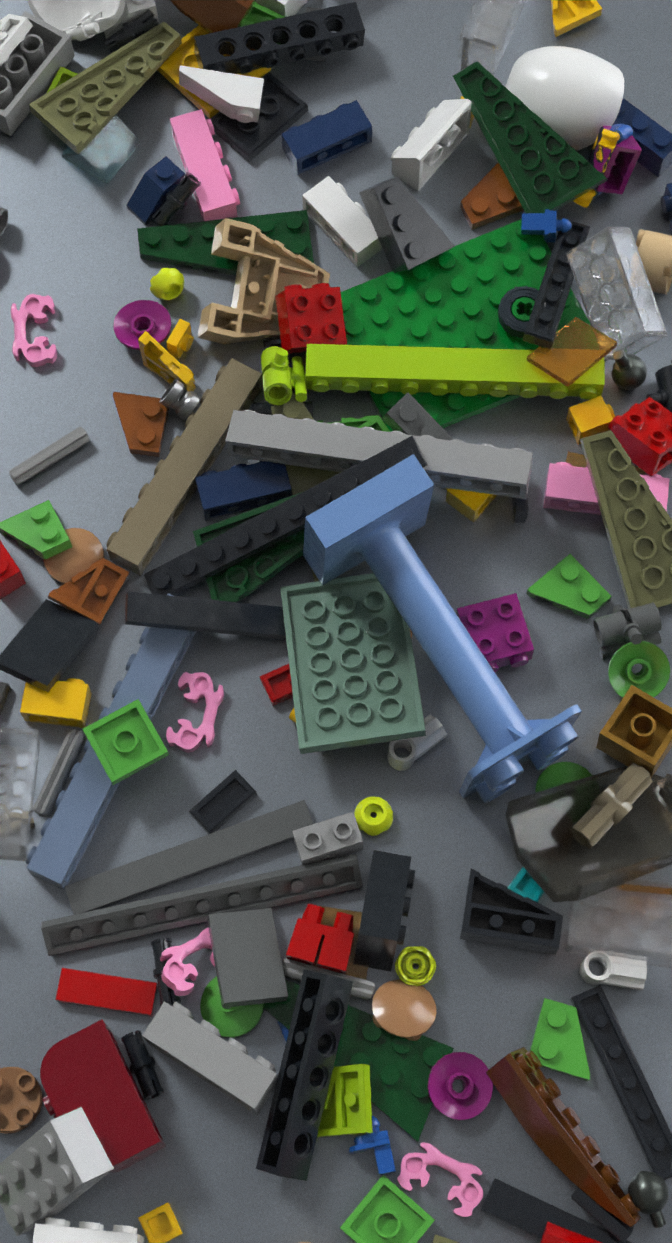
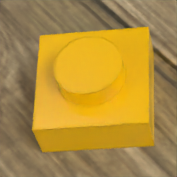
M179 319L166 341L168 352L178 360L184 351H189L194 340L189 322Z

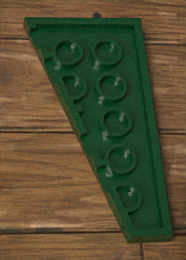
M478 61L453 75L464 99L472 102L471 112L525 213H545V209L556 211L608 181L601 172L594 168Z
M307 210L228 218L254 225L261 230L262 234L274 241L278 240L289 251L296 255L300 254L314 263ZM224 219L137 228L140 258L143 260L171 265L176 263L193 266V269L218 270L221 274L236 276L238 261L211 254L215 227Z
M298 494L193 531L197 547ZM305 529L207 578L206 581L211 599L229 602H240L303 555Z
M285 979L288 992L287 1001L264 1003V1010L283 1024L289 1031L300 985ZM348 1005L334 1067L356 1064L370 1065L371 1102L418 1143L433 1104L428 1093L429 1074L435 1063L443 1056L452 1053L454 1048L423 1035L415 1041L392 1035L373 1023L372 1014Z

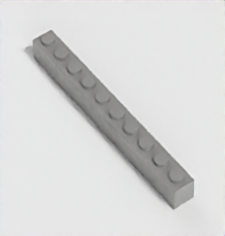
M233 410L225 442L228 454L232 457L343 472L412 435H407L401 431H379L367 426L361 428L351 427L339 422L331 424L322 423L310 418H287L282 414L266 415L259 414L253 410ZM413 435L427 462V466L423 467V469L434 483V486L527 499L532 472L533 452H527L521 448H498L486 443L481 445L470 444L459 439L449 441L436 439L430 435Z

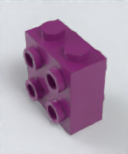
M517 593L457 608V616L494 672H497L500 667L511 665L512 668L523 666L532 659L534 647Z

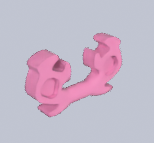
M29 294L22 301L19 310L15 303L11 306L10 312L14 323L15 338L12 353L16 361L20 360V354L23 353L26 362L31 367H40L47 363L53 364L57 359L58 353L55 344H52L49 349L45 348V346L49 345L47 337H35L32 344H29L26 340V322L29 318H33L37 324H43L48 322L47 315L44 314L46 310L55 314V305L49 295Z
M185 672L178 681L180 691L186 687L190 688V692L184 694V699L187 702L197 703L200 698H205L206 708L202 724L197 729H194L191 721L179 719L178 725L181 729L177 733H174L172 727H168L166 731L169 746H176L187 753L194 752L205 738L206 746L210 747L215 737L214 724L218 707L224 698L223 686L219 685L218 690L214 692L211 677L204 672L193 674Z
M208 927L196 938L180 946L169 947L161 954L160 961L168 960L162 971V981L174 991L176 996L190 994L194 983L186 982V980L190 979L194 982L198 975L196 968L191 963L184 964L183 960L201 949L212 950ZM212 952V954H211V956H210V961H211V963L213 964V966L215 967V962H214V957H213V952Z
M425 1142L420 1143V1148L424 1149L426 1153H408L403 1157L400 1175L397 1177V1182L403 1189L409 1192L412 1191L413 1188L410 1180L416 1179L420 1180V1186L424 1188L430 1177L426 1167L428 1165H436L455 1174L461 1181L460 1186H453L448 1193V1201L457 1198L462 1207L455 1208L453 1213L460 1217L472 1216V1210L483 1198L482 1187L471 1176V1174L482 1175V1171L477 1166L459 1162L441 1153L434 1145Z

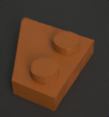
M499 162L460 203V208L471 230L523 211V207Z
M113 392L114 402L130 453L160 457L169 408H166L159 402L161 398Z
M101 558L84 572L73 576L70 581L61 587L50 591L48 599L98 622V626H100L126 581L129 571L105 558Z

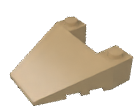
M225 218L215 227L211 254L238 261L231 307L210 303L202 309L197 338L221 344H231L279 337L280 329L275 296L285 290L284 287L288 285L300 284L302 289L312 288L314 284L329 283L330 273L300 254L296 255L289 251L278 240L274 241L262 234L261 230L254 225Z

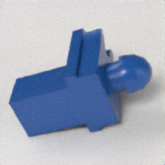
M545 209V213H522L521 234L544 235V241L548 244V242H555L556 231L568 232L572 224L565 218L556 220L557 211H549V209Z
M372 1116L373 1133L356 1136L354 1138L355 1146L348 1148L349 1154L374 1150L379 1176L395 1173L387 1130L380 1131L379 1126L381 1125L379 1120Z

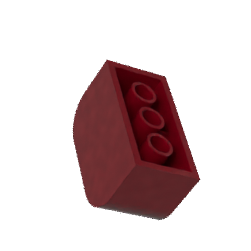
M103 1019L62 1039L47 1051L41 1063L40 1078L47 1094L42 1100L49 1115L57 1118L82 1107L114 1167L109 1173L124 1170L166 1147L110 1028Z

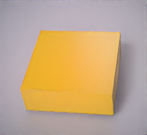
M169 1202L138 1217L149 1243H167L183 1234Z

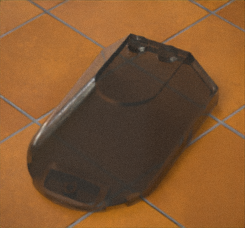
M627 767L608 770L510 800L505 816L517 860L553 902L580 901L672 865V775L667 773L665 777L654 774L651 778L653 782L632 804L633 808L617 825L611 826L597 844L590 849L579 844L573 838L570 829L592 807L590 805L592 801L609 784L612 785Z

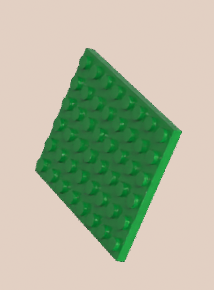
M522 219L456 245L409 270L396 273L392 271L341 292L347 345L604 352V362L607 361L608 357L571 288L551 349L523 341V338L511 336L499 323L498 307L502 297L509 290L516 287L528 286L539 290L552 253L542 235L521 234ZM521 308L519 309V315L526 314L529 316L530 310L523 311ZM367 391L381 419L406 395L396 391H388L384 394ZM418 392L411 395L443 429L521 397L520 395L494 397L490 394L463 396L460 393H447L439 396L433 395L431 392ZM385 423V425H386L387 428L390 430V432L393 431V430Z

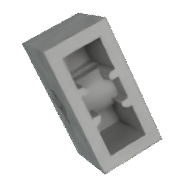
M354 812L292 831L301 865L337 858L363 850V839Z

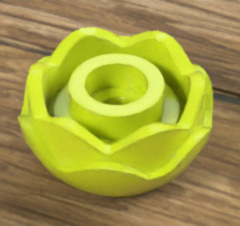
M162 268L156 276L151 278L150 291L161 300L175 299L184 288L183 273H180L176 268Z
M371 796L361 800L354 811L359 829L370 836H376L387 831L393 822V810L390 804L380 797ZM371 813H376L377 816L372 818Z
M408 946L400 952L396 959L395 970L401 981L405 984L421 986L432 979L436 970V961L427 948L423 946ZM418 964L419 967L418 969H414L412 965Z

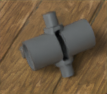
M654 603L631 609L616 605L612 609V614L593 619L597 640L600 646H603L599 647L602 659L612 657L619 648L630 642L635 645L640 644L642 641L655 645L662 642L658 632L662 628L661 618Z

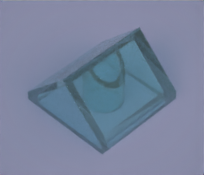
M115 115L79 155L69 146L61 155L65 160L108 184L140 144V141L124 122Z

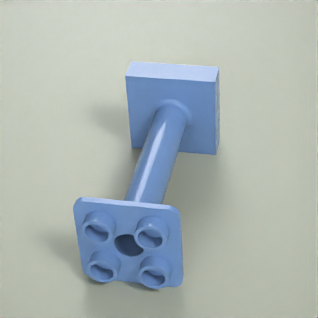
M413 454L306 516L303 556L322 585L363 561L367 562L486 744L476 766L467 773L459 790L463 799L478 792L486 804L516 785L515 778L524 772L521 766L523 762L530 759L537 771L564 756L569 751L567 746L579 737L572 726L582 710L576 704L552 719L526 720L417 556L406 536L425 525L434 483Z

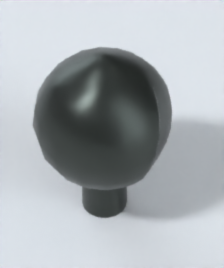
M622 350L615 351L613 354L615 362L611 373L614 383L619 388L625 390H633L641 386L647 375L645 362L636 355L625 354Z
M638 1172L628 1185V1193L631 1194L633 1204L640 1209V1212L649 1214L653 1227L660 1228L666 1224L662 1209L669 1198L668 1186L665 1180L654 1172Z

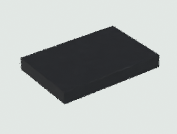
M270 72L263 77V93L258 122L243 123L237 119L229 118L223 113L212 120L215 133L248 162L308 112V105Z
M46 599L0 654V670L49 692L98 631V622Z

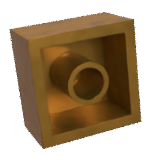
M631 685L599 733L596 748L628 767L632 763L642 766L650 773L652 778L672 747V708Z

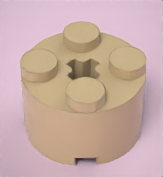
M640 229L636 240L637 253H632L628 265L630 274L627 285L667 295L672 284V236Z

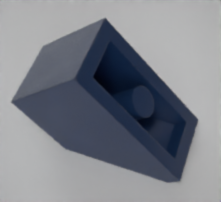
M165 156L144 173L127 203V208L146 226L154 220L152 215L166 200L168 191L174 190L185 176V173Z

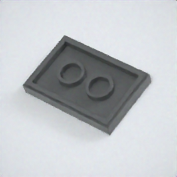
M272 909L208 914L207 922L222 1008L287 1001L288 992Z

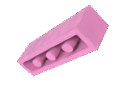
M202 109L170 118L172 136L185 172L193 174L201 182V185L193 194L203 221L236 218V206L240 205L239 195L236 188L231 189L229 182L232 181L228 165L223 166L220 159L223 158V152L219 141L215 143L212 136L215 135L211 119H205Z
M567 462L549 463L543 508L601 515L588 466L585 468L577 467ZM649 474L640 475L650 486V491L667 512L670 478H664L659 474H654L652 477Z

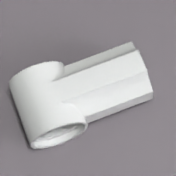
M430 714L424 718L426 736L390 741L387 759L392 768L399 771L409 769L415 760L447 737L443 725L436 717ZM397 748H405L409 751L410 755L406 758H401L394 751Z
M594 951L580 963L579 974L582 980L590 985L605 984L643 990L647 976V961L610 956L601 951ZM589 961H598L602 965L603 974L601 976L593 975L590 972Z

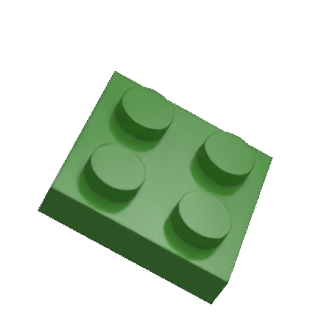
M139 699L83 728L84 734L112 785L121 782L169 755Z
M382 1175L340 1229L356 1243H417L435 1219L386 1176Z

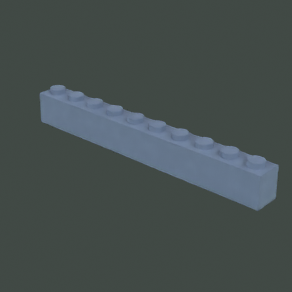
M146 627L140 637L139 643L141 647L137 654L133 653L127 662L126 671L128 672L124 680H119L116 683L112 692L114 699L109 708L105 707L98 720L137 699L141 702L149 719L152 720L196 631ZM88 739L84 746V752L86 753L81 763L77 762L70 773L69 779L72 781L66 791L62 790L56 800L55 807L57 810L52 819L48 818L41 829L43 837L38 847L33 846L26 859V864H28L27 870L32 876L65 890L64 886L69 884L119 783L112 785Z

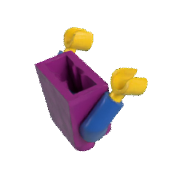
M614 124L613 126L604 125L600 128L589 154V163L601 172L608 181L578 197L573 202L588 208L591 200L597 198L603 192L623 194L642 151L633 137L631 126Z

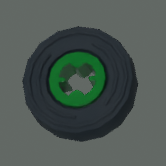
M528 286L516 287L509 290L502 297L498 307L499 323L511 336L523 338L539 290ZM521 308L523 311L530 310L529 316L526 314L519 315V309Z

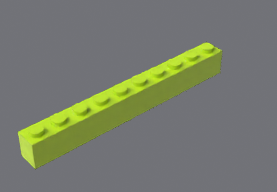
M307 344L305 377L306 389H312L316 392L342 390L346 393H355L360 390L384 394L388 391H396L403 394L409 393L410 395L418 392H431V394L439 396L447 393H460L463 396L490 394L494 397L520 395L524 398H533L538 395L550 396L554 399L574 396L590 400L601 396L603 393L605 362L604 352Z

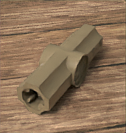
M635 763L627 767L612 785L609 784L590 804L592 807L570 829L573 838L588 849L596 845L611 826L617 825L633 808L632 804L653 782L650 773Z

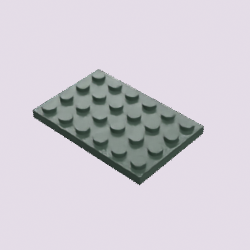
M370 573L337 578L324 585L320 581L280 587L300 754L426 736L410 628L375 574Z

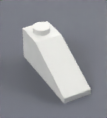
M180 65L179 85L229 118L237 119L243 123L258 122L264 78Z

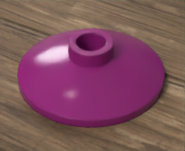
M137 300L119 310L114 319L113 329L116 338L121 344L131 349L140 350L138 339L145 331L161 344L168 337L172 323L168 310L160 303L152 300Z
M466 1052L450 1053L439 1059L431 1069L428 1078V1093L435 1108L446 1117L456 1120H466L479 1115L489 1104L493 1093V1083L486 1074L489 1069L485 1063L475 1055ZM455 1080H460L463 1085L462 1090L458 1093L452 1087Z

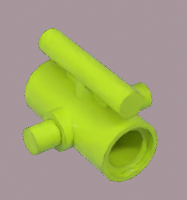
M278 346L266 348L261 354L264 399L272 405L285 404L291 399L292 388H294L295 399L298 402H304L307 399L303 358L300 356L293 357L291 360L292 367H289L288 351Z

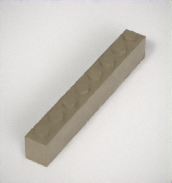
M231 358L227 366L223 365L219 369L215 379L216 383L212 389H207L204 392L199 409L196 413L192 412L189 415L182 435H177L170 445V453L165 460L161 459L154 470L155 476L149 484L146 483L141 488L138 502L134 508L130 507L126 511L122 520L123 525L118 532H113L107 541L106 546L110 560L139 576H142L196 492L197 484L195 477H199L204 472L209 471L225 447L233 410H249L263 388L262 373Z

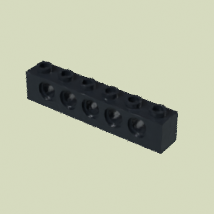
M352 2L194 37V53L200 69L232 74H246L259 68H273L282 63L300 62L305 58L318 55L327 56L332 52L341 50H354L359 46H363L365 28L357 4Z
M303 970L256 1169L280 1177L307 1181L353 981L310 970Z

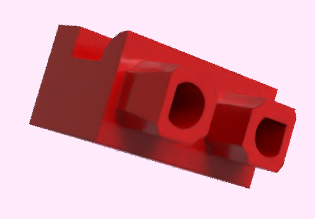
M308 904L302 919H297L286 958L315 966L321 941L324 938L317 963L318 967L347 974L354 942V933L352 932L354 916L337 912L333 927L323 925L321 923L325 908Z

